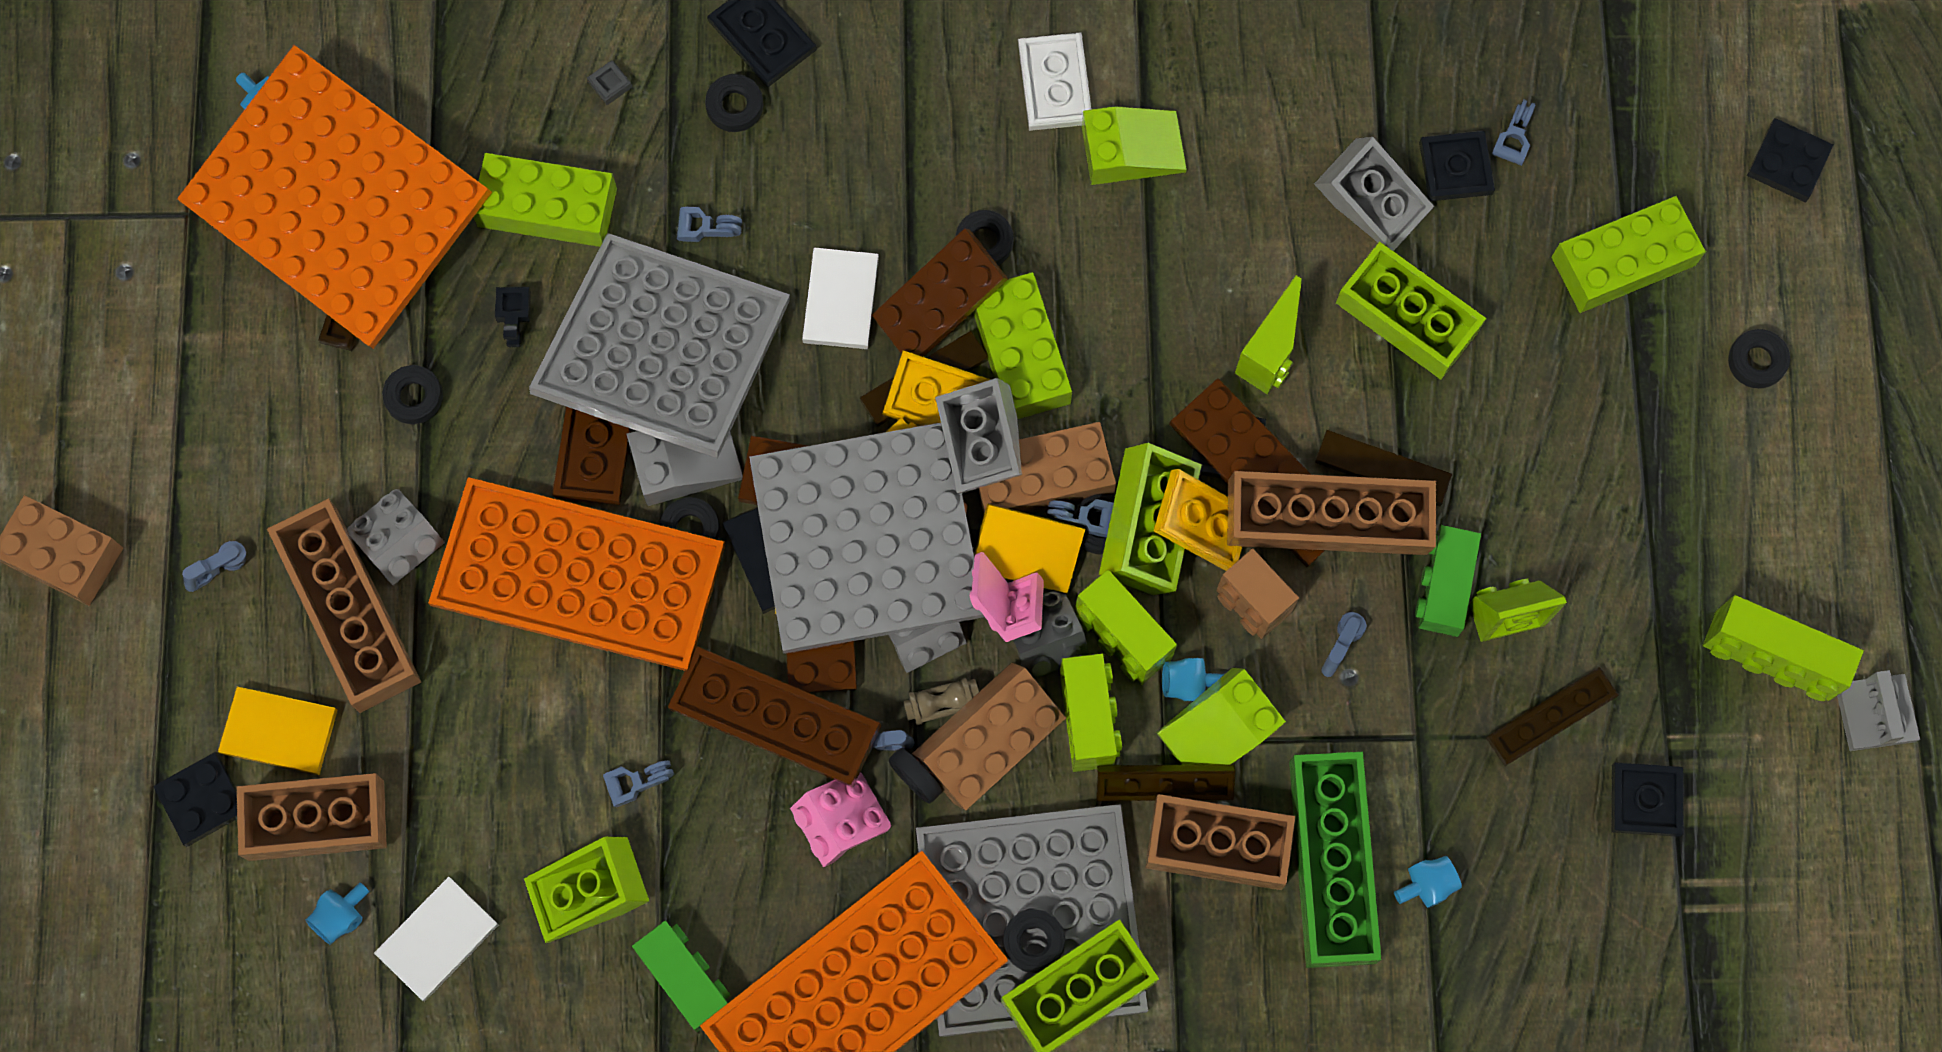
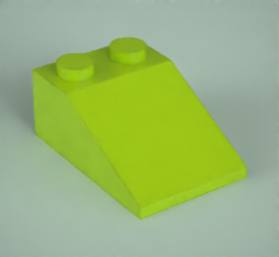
M1107 107L1083 111L1081 127L1091 185L1185 173L1187 171L1176 111L1128 107Z
M1297 275L1241 352L1235 371L1236 375L1267 395L1273 386L1278 389L1281 387L1289 374L1288 370L1293 364V361L1289 358L1294 346L1302 280Z
M1521 579L1510 583L1507 589L1497 591L1496 587H1488L1479 590L1477 596L1474 597L1469 605L1480 641L1483 642L1544 627L1567 602L1565 596L1542 581L1529 583L1528 579Z
M1231 668L1156 733L1181 765H1230L1261 744L1286 721L1245 669Z
M603 837L524 878L545 943L616 918L649 902L628 837Z

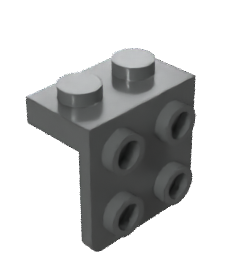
M1055 590L1043 594L1042 629L1013 640L1021 666L1025 667L1033 678L1059 670L1062 658L1089 655L1084 631L1066 593Z

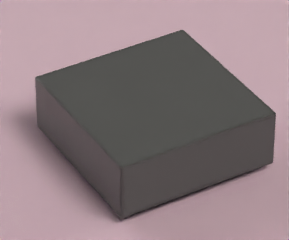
M613 60L587 77L588 83L606 105L632 88L629 79Z

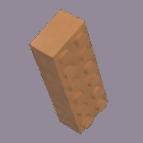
M1234 471L1228 480L1227 546L1427 555L1436 547V481Z
M328 498L267 528L351 706L361 713L421 683L343 519Z

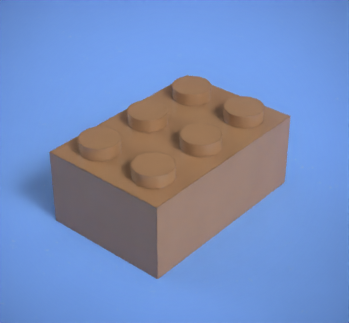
M25 495L0 535L1 563L88 606L91 605L123 550V547L113 538Z

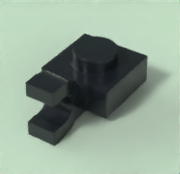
M496 287L495 319L497 323L504 322L503 338L506 340L507 347H520V322H530L531 291L529 287Z

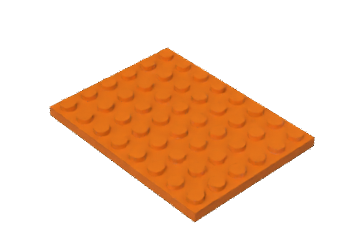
M293 45L177 199L366 345L374 349L492 191L304 51Z

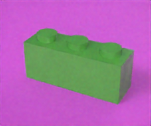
M1441 525L1437 531L1436 547L1429 553L1432 554L1430 566L1425 565L1421 578V585L1426 586L1424 598L1419 597L1415 610V617L1420 618L1419 629L1456 637L1464 630L1481 533Z
M665 920L632 945V947L692 1028L698 1033L702 1030L700 1025L728 1004L726 999L731 995L719 979L713 983L707 976L705 971L710 967L700 953L697 951L692 955L684 944L689 939L679 925L676 924L671 928Z

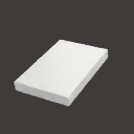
M1071 33L1018 39L1029 131L1081 126L1083 111L1091 110L1082 34Z
M814 248L803 343L868 349L879 260L878 254Z
M448 877L374 954L425 1002L499 924Z

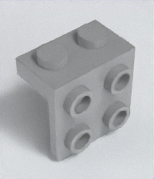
M398 489L382 497L376 505L358 517L347 528L350 537L392 585L396 584L445 543L425 517Z
M959 622L888 635L894 644L901 665L906 673L966 644Z

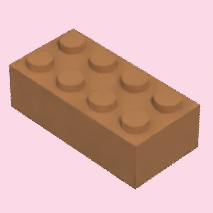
M1096 422L1019 439L1022 475L977 488L983 517L987 503L1031 514L1051 509L1048 505L1053 500L1076 504L1096 494L1114 495L1116 482L1101 423Z
M1011 663L917 748L912 755L935 778L953 804L966 811L1062 723L1066 717L1025 667Z
M376 773L236 786L238 855L248 861L387 848L384 780Z
M1158 794L1154 803L1145 868L1282 890L1287 883L1295 816Z

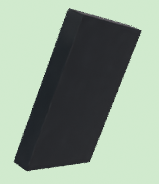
M728 0L707 16L708 22L767 87H770L817 50L816 44L776 0Z
M756 508L723 522V526L764 614L774 610L775 603L759 510Z

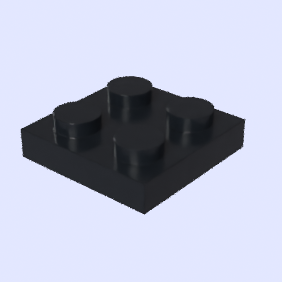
M1774 118L1746 176L1806 203L1812 194L1834 144Z
M1485 131L1421 137L1419 145L1429 201L1493 195L1495 188Z
M215 752L153 786L182 844L186 847L237 820V789L219 755Z
M1613 763L1611 832L1674 837L1684 835L1683 767Z

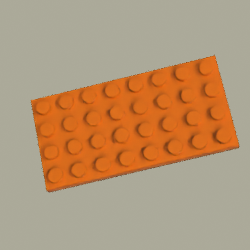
M468 477L428 604L432 607L685 671L688 670L691 657L697 645L726 544L724 541Z
M920 851L702 1023L700 1027L719 1052H896L1008 963L1009 960L924 852Z

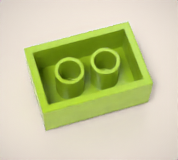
M1109 570L1105 571L1077 596L1075 612L1082 628L1087 632L1092 630L1099 637L1097 642L1101 649L1108 656L1111 657L1114 654L1122 663L1120 666L1121 670L1131 681L1137 679L1143 685L1163 667L1165 662L1172 660L1177 644Z
M1103 654L1062 658L1060 680L1073 772L1097 769V766L1114 765L1116 757H1120L1122 741L1120 730L1114 731L1113 729L1115 717H1117V705L1115 696L1109 697L1108 693L1111 690V683H1113L1111 664H1104Z

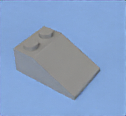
M1374 137L1356 138L1314 183L1336 209L1376 242L1379 243L1380 241L1392 251L1400 245L1434 207Z
M995 378L935 397L958 494L1022 475L1018 420L1010 385Z
M639 431L627 434L647 506L740 481L743 478L731 433H729L718 459Z

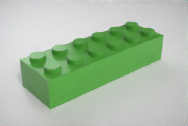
M1363 752L1294 755L1289 762L1293 815L1295 816L1294 828L1306 968L1377 964L1381 961Z

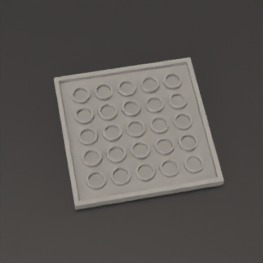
M607 233L529 386L530 394L718 459L789 304L790 294Z
M941 423L749 457L784 654L985 617L980 610H976L970 600L973 583L974 553L962 493L958 494L956 491Z
M1121 804L916 828L918 852H924L1004 955L1003 936L1010 919L1018 913L1030 909L1046 911L1054 916L1063 927L1065 946L1061 957L1119 919L1140 949ZM1032 927L1023 932L1020 943L1024 951L1035 955L1045 950L1048 939L1044 931ZM1009 960L1008 963L937 1019L939 1037L1018 1028L1002 1004L1001 997L1037 973L1022 971ZM1142 992L1105 1018L1147 1013L1146 992Z

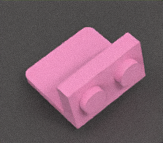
M983 552L975 554L970 600L976 610H980L988 620L991 629L997 631L1005 642L1041 630L1044 580L1038 572L1008 583Z
M861 772L854 787L833 780L806 792L790 808L796 824L804 832L813 854L819 859L823 868L834 863L847 850L882 835L891 828L890 821Z

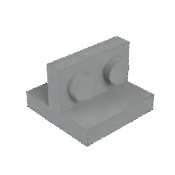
M1890 670L1876 672L1866 679L1852 681L1850 688L1837 695L1849 751L1914 743L1920 740L1905 674L1891 676Z

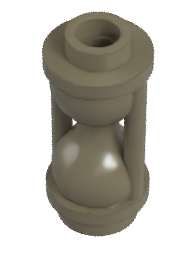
M962 678L960 681L918 692H909V700L903 701L908 721L915 719L916 725H921L923 722L956 714L979 693L975 679L967 681L966 678ZM944 692V693L941 694V695H933V694H937V693Z

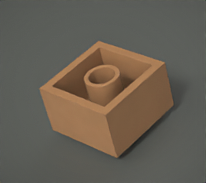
M1253 548L1222 575L1216 590L1219 593L1217 597L1222 605L1229 611L1234 609L1242 618L1240 620L1242 626L1251 635L1257 634L1261 639L1292 613L1299 600V597Z

